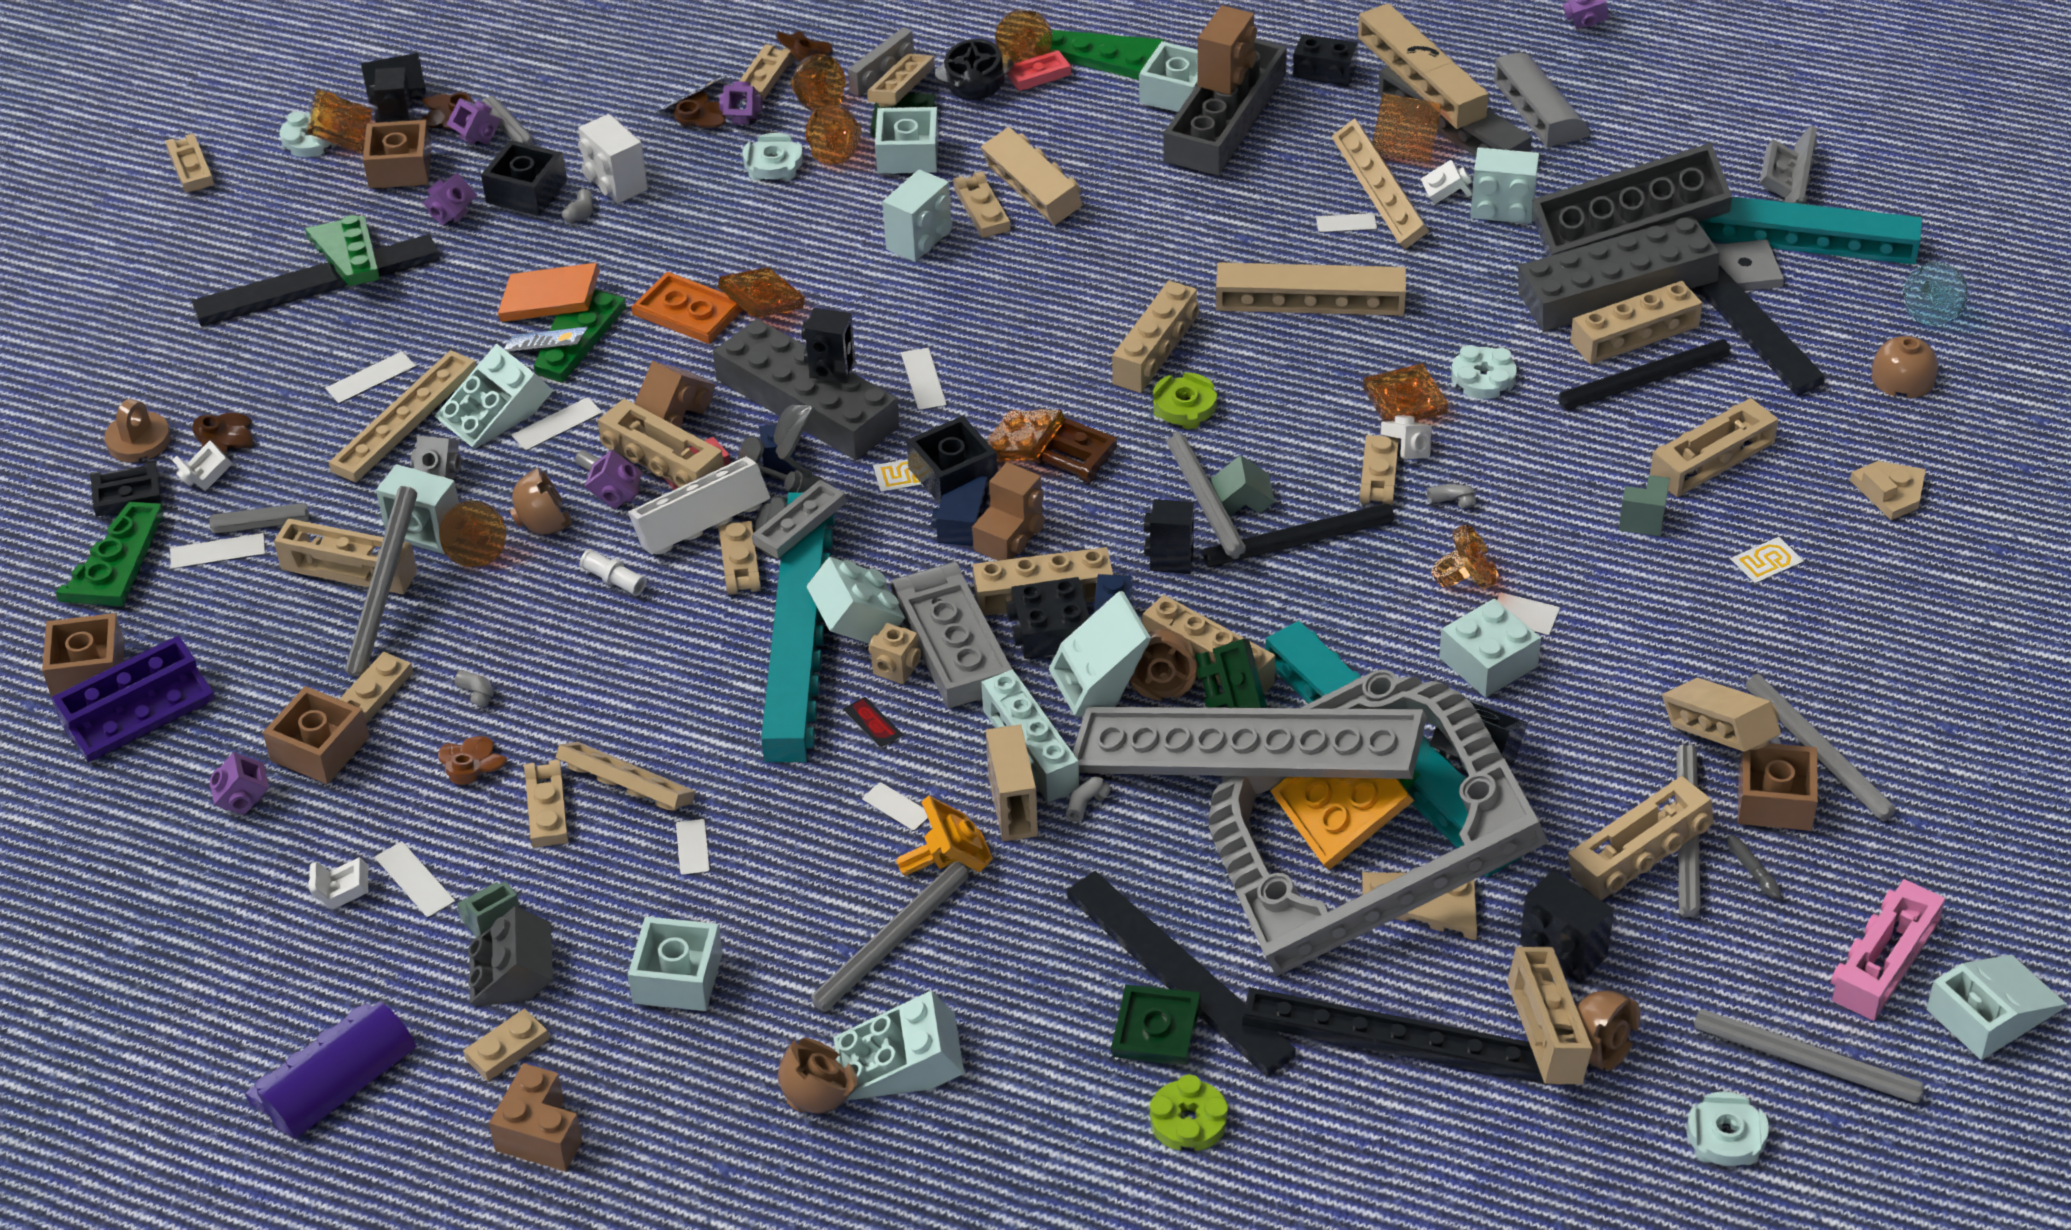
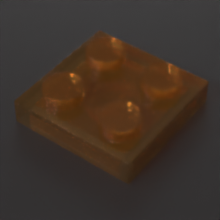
M317 89L313 96L306 133L363 154L367 123L371 122L373 110L362 104L338 97L333 93Z
M1382 93L1372 141L1379 154L1430 164L1442 104Z
M769 267L719 277L718 288L754 318L787 313L804 307L806 297Z
M1423 363L1363 378V389L1383 422L1395 421V416L1397 415L1414 416L1415 421L1448 413V402Z
M1012 410L1004 415L1003 420L988 436L987 442L997 452V461L1037 460L1066 419L1062 410Z

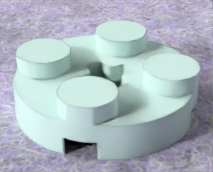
M296 111L287 116V122L280 129V139L282 147L285 150L286 148L290 149L292 155L297 157H315L324 154V148L331 145L333 149L339 143L340 130L338 122L330 111L308 113Z
M763 134L758 136V142L752 145L748 142L743 149L744 167L749 172V177L753 180L779 178L791 180L796 176V170L801 167L803 162L802 146L798 141L797 144L792 142L791 136L786 134Z
M1466 345L1460 349V354L1453 360L1452 383L1455 387L1457 384L1462 387L1463 393L1470 397L1493 399L1500 396V391L1507 388L1510 391L1513 388L1516 380V364L1511 359V352L1506 348L1495 349ZM1480 371H1485L1487 374H1480Z
M1715 1092L1705 1096L1704 1102L1691 1108L1688 1117L1687 1136L1690 1144L1695 1149V1156L1702 1162H1713L1725 1166L1752 1165L1756 1163L1759 1154L1765 1148L1769 1131L1765 1113L1760 1108L1758 1112L1753 1106L1749 1105L1750 1099L1737 1093ZM1723 1124H1730L1731 1130L1737 1132L1728 1134L1719 1129H1722Z

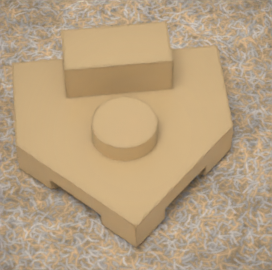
M1877 461L1851 472L1850 481L1890 520H1894L1918 509L1926 469Z

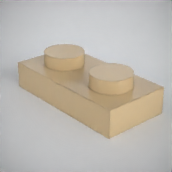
M524 1008L464 1049L465 1060L488 1082L548 1041V1030Z

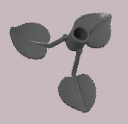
M810 405L788 406L782 412L775 429L774 442L778 445L776 448L778 457L788 462L797 471H791L786 475L759 465L764 446L760 439L752 436L747 437L741 443L737 460L747 456L758 464L760 472L784 480L785 490L789 491V493H804L820 479L824 481L822 477L813 475L811 470L805 469L790 457L816 408ZM788 495L774 496L770 504L762 505L754 523L753 533L787 506ZM759 548V550H760L761 552H763L764 554H766L767 556L776 558V557L772 556L771 554H769V553H767V552H765L764 550H762V549Z

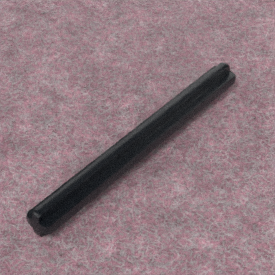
M1725 339L1695 347L1559 393L1558 403L1563 410H1569L1726 358L1730 355L1731 347Z
M1388 503L1243 538L1241 540L1246 548L1245 553L1240 554L1237 559L1227 555L1221 544L1203 549V559L1207 567H1214L1391 523L1394 520V512Z

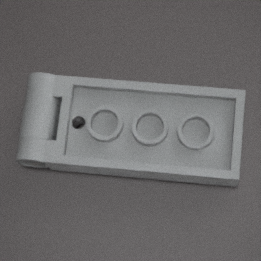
M957 562L890 581L892 594L897 598L898 606L905 617L903 621L910 631L918 634V647L921 649V656L948 709L982 699V681L1012 670L966 583Z

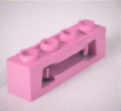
M1903 879L1896 891L1890 889L1882 902V912L1880 915L1873 914L1869 919L1864 931L1865 937L1863 940L1857 938L1852 944L1848 953L1849 960L1846 965L1840 963L1835 969L1831 978V984L1835 985L1832 1001L1875 1021L1940 923L1946 898ZM1898 921L1897 932L1903 935L1886 959L1883 975L1878 980L1881 967L1874 963L1891 939L1894 925Z

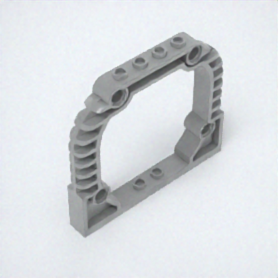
M1377 670L1301 708L1423 709L1427 717L1426 723L1438 727L1450 740L1469 775L1462 782L1459 790L1461 799L1468 812L1466 822L1459 833L1464 844L1463 846L1423 866L1413 868L1408 873L1386 884H1381L1374 888V890L1328 912L1323 901L1301 897L1288 875L1284 873L1270 874L1253 839L1249 819L1257 795L1277 785L1283 777L1222 776L1223 782L1213 792L1208 815L1213 842L1260 947L1276 977L1548 843L1538 818L1470 701L1459 691L1453 690L1443 683L1437 681L1422 682L1417 677L1397 678L1389 670Z

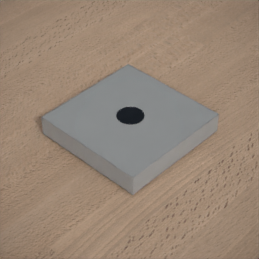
M1767 239L1715 245L1719 251V265L1744 291L1783 287L1784 278Z

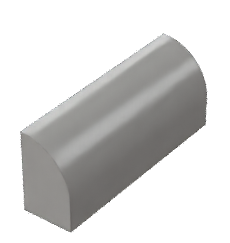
M1513 53L1496 58L1495 84L1547 148L1590 136L1587 124L1532 57L1525 53Z

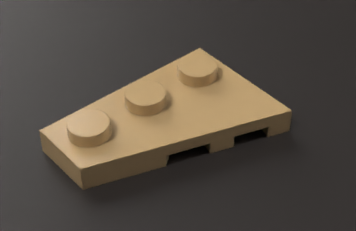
M1362 872V895L1406 873ZM1474 880L1395 919L1404 922L1415 919L1430 923V929L1444 932L1445 928L1463 932L1464 938L1476 941L1477 920Z

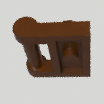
M1061 416L1035 445L1031 454V460L1038 464H1050L1078 475L1079 479L1084 482L1091 483L1096 476L1097 470L1117 448V437ZM1053 448L1085 460V463L1083 464L1051 450Z

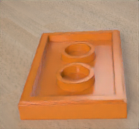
M597 262L510 274L497 313L500 321L506 322L588 311L600 273Z
M667 271L631 307L632 314L710 344L744 310V301Z

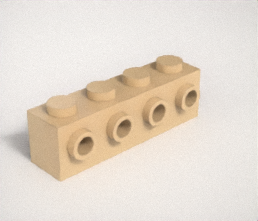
M1007 127L980 146L988 167L1053 226L1083 206L1078 194L1081 192L1078 183L1072 177L1067 178L1064 176L1063 171L1055 162L1051 164L1047 161L1041 149L1038 147L1034 149L1024 134H1017L1010 127Z
M1168 280L1113 353L1112 378L1114 385L1139 393L1143 392L1197 318L1200 305L1197 303V289Z
M1679 281L1573 318L1570 342L1591 365L1699 327L1702 301L1683 281Z
M1107 547L972 564L976 602L984 616L1007 613L1006 601H1012V586L1079 577L1085 603L1095 602L1098 574L1113 575Z
M1698 677L1662 694L1672 727L1746 752L1763 748L1769 744L1770 739L1781 735L1778 725L1779 713L1770 700Z

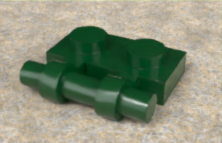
M1240 639L1213 648L1216 661L1213 664L1209 652L1196 655L1199 666L1196 669L1198 680L1203 681L1207 699L1204 700L1206 708H1224L1226 705L1228 708L1267 707L1249 639ZM1217 675H1219L1221 679L1224 691L1223 694H1220V690L1216 679Z

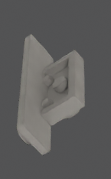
M1811 125L1795 143L1794 151L1774 139L1766 147L1759 184L1763 185L1768 191L1784 197V202L1805 204L1807 201L1805 192L1811 180L1809 170L1814 163L1812 154L1817 145V140H1815L1817 128Z

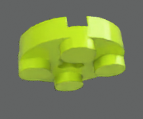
M1183 373V378L1173 379V374L1166 376L1153 389L1154 415L1167 422L1181 425L1185 429L1197 428L1200 422L1211 417L1217 408V392L1214 391L1213 383L1208 378L1196 373Z
M1183 1075L1178 1081L1168 1083L1159 1089L1150 1101L1151 1129L1154 1136L1163 1145L1173 1150L1181 1151V1146L1187 1148L1194 1147V1151L1205 1150L1216 1144L1224 1135L1228 1118V1105L1223 1095L1214 1086L1200 1081L1195 1075ZM1183 1111H1194L1197 1118L1192 1119L1188 1116L1182 1119L1180 1117Z

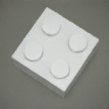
M610 114L578 127L580 136L578 146L584 161L582 171L588 181H593L605 196L608 195L617 204L648 190L641 141Z

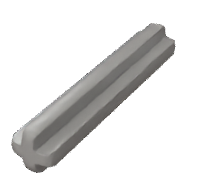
M490 95L482 100V102L493 107L491 113L501 118L498 126L511 140L534 145L531 134L496 97Z
M306 503L212 514L209 524L213 534L282 526L288 518L308 522L309 510Z

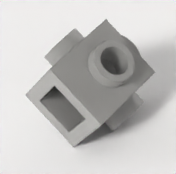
M417 435L416 448L413 449L411 454L412 468L440 477L455 479L456 473L459 472L461 467V455L458 453L459 440Z

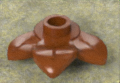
M486 736L470 737L462 745L446 743L442 745L438 752V759L445 765V772L449 776L450 781L460 785L473 783L477 780L479 773L496 771L507 762V757L492 753L493 741Z

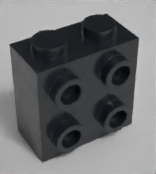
M1079 577L1012 586V601H1006L1009 622L1015 621L1016 624L1012 626L1014 645H1021L1024 659L1055 655L1061 643L1089 619Z

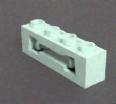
M1012 669L982 681L983 711L994 727L1005 726L1003 722L1006 726L1022 725L1034 782L1047 803L1068 795L1078 788L1079 763L1077 758Z

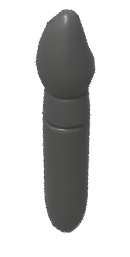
M1729 835L1727 838L1729 848L1760 884L1761 890L1767 896L1779 899L1781 893L1776 880L1768 874L1741 839L1734 835Z

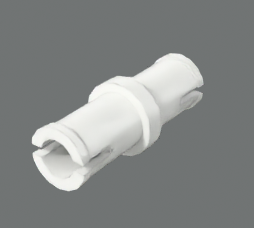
M587 549L580 559V567L601 577L603 583L609 586L616 585L634 596L640 595L646 586L647 579L644 576L625 568L623 562L617 559L610 560L592 549Z

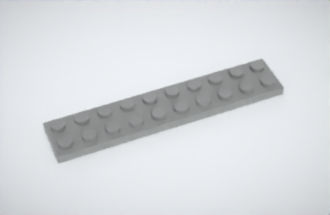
M1086 707L1073 754L1079 763V773L1412 779L1427 717L1423 709Z

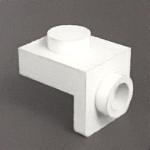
M1452 160L1421 178L1424 188L1434 204L1460 188L1467 198L1472 196V191L1469 187V184L1472 183L1471 177L1464 167L1458 169Z
M1405 415L1395 416V421L1381 422V435L1401 438V458L1416 459L1430 457L1432 425L1414 422V416Z
M211 441L188 463L178 456L172 460L180 469L176 474L187 485L191 487L195 483L204 491L233 464L218 446Z
M359 857L329 872L316 861L310 864L309 890L316 899H320L333 910L368 893V864Z

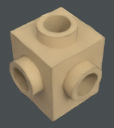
M886 623L880 633L872 637L869 644L873 674L904 685L920 662L921 649L918 647V634L907 628Z

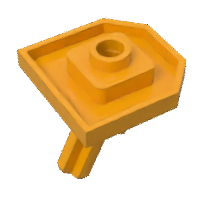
M928 795L921 802L932 827V830L924 836L927 844L896 859L900 872L903 876H907L935 862L939 870L957 861L977 872H981L992 861L993 857L982 832L965 813Z

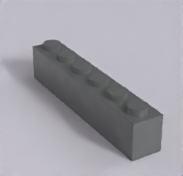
M1389 66L1379 71L1378 95L1475 157L1477 155V148L1531 152L1532 136L1488 108L1486 118L1456 129Z

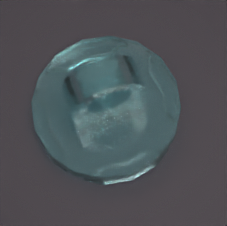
M1929 262L1917 267L1907 277L1903 287L1905 307L1907 312L1916 321L1925 325H1944L1955 320L1963 312L1968 300V286L1964 276L1954 266L1944 262Z

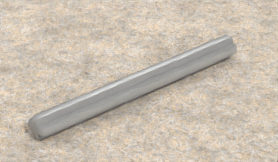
M1179 432L1173 433V436L1167 440L1169 449L1226 554L1231 555L1233 559L1239 558V555L1245 553L1246 549L1243 541L1186 437L1181 436Z
M400 486L395 497L345 667L348 675L353 677H360L368 667L418 495L415 489L411 487Z
M1754 674L1746 682V688L1754 696L1770 700L1779 713V721L1804 746L1817 747V758L1875 816L1884 822L1895 814V806L1760 674Z
M1681 744L1678 746L1676 754L1677 778L1683 776L1698 788L1697 749L1694 745L1686 746ZM1699 834L1683 844L1678 850L1679 913L1684 918H1696L1700 910Z
M956 861L944 870L812 994V1004L815 1008L822 1012H827L968 879L967 867Z
M1704 1009L1699 1010L1696 1016L1694 1027L1699 1031L1913 1103H1918L1922 1097L1924 1090L1922 1082Z

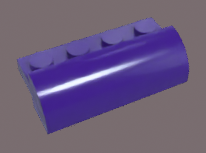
M179 635L51 697L55 711L72 744L75 743L88 763L215 700L214 692L198 670L195 658Z
M380 1001L374 1006L365 1003L351 1010L347 1017L333 1028L320 1033L317 1039L302 1051L295 1052L289 1056L286 1062L271 1074L264 1075L258 1079L256 1084L244 1094L251 1106L270 1116L277 1129L296 1139L417 1048V1045L403 1022L389 1007Z

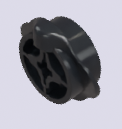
M969 39L949 49L944 57V64L935 70V77L938 81L949 84L951 92L962 99H982L994 94L1002 87L1005 75L1014 69V61L1008 56L1001 55L998 46L989 40Z

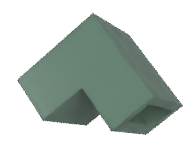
M1239 455L1211 478L1212 486L1224 509L1230 516L1245 504L1260 514L1275 502L1269 473L1242 455Z
M1649 475L1646 489L1625 486L1619 531L1661 537L1670 478Z
M506 881L500 884L495 882L457 903L460 919L475 937H480L499 917L504 916L514 906L520 908L517 894Z

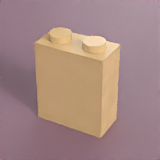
M1022 725L986 729L988 778L1002 842L1038 836L1036 786Z

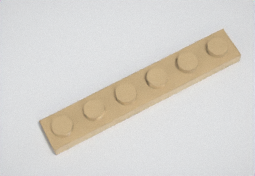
M1355 118L1331 136L1398 243L1405 250L1429 232V229L1363 127Z
M452 350L446 353L329 461L331 472L355 483L358 482L466 380L476 368L475 360Z

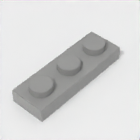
M905 27L901 28L848 68L850 93L859 97L907 53L914 54L912 30Z
M820 479L752 534L753 545L777 559L780 558L846 504L845 493Z

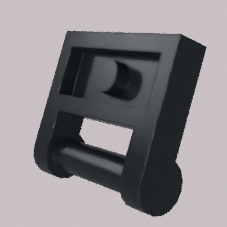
M148 461L144 466L102 474L101 471L90 472L93 509L96 517L119 513L129 502L162 504L157 461Z

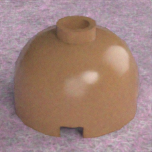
M1899 336L1889 339L1878 349L1872 363L1871 378L1878 389L1891 396H1895L1896 392L1907 393L1906 398L1924 396L1933 390L1938 375V361L1934 350L1926 342L1911 336Z
M540 467L519 479L512 493L514 508L510 510L514 521L519 527L525 525L533 533L552 535L572 525L568 510L563 514L560 510L563 500L547 474L545 472L541 473Z
M1166 629L1148 632L1151 637L1148 647L1145 649L1129 681L1137 692L1152 700L1162 701V697L1174 696L1173 699L1179 698L1191 689L1196 679L1197 659L1191 643L1179 633Z
M1610 990L1597 991L1586 996L1579 1004L1575 1005L1592 1046L1588 1063L1602 1070L1603 1068L1613 1070L1623 1061L1633 1045L1627 1039L1631 1029L1636 1031L1639 1029L1641 1010L1637 1001L1621 993ZM1568 1029L1569 1035L1574 1034L1573 1029Z
M802 1038L798 1044L794 1040L790 1044L779 1063L778 1082L784 1096L787 1098V1103L794 1110L809 1113H829L848 1099L857 1086L858 1078L849 1063L844 1068L836 1061L840 1055L838 1052L822 1042L810 1038Z

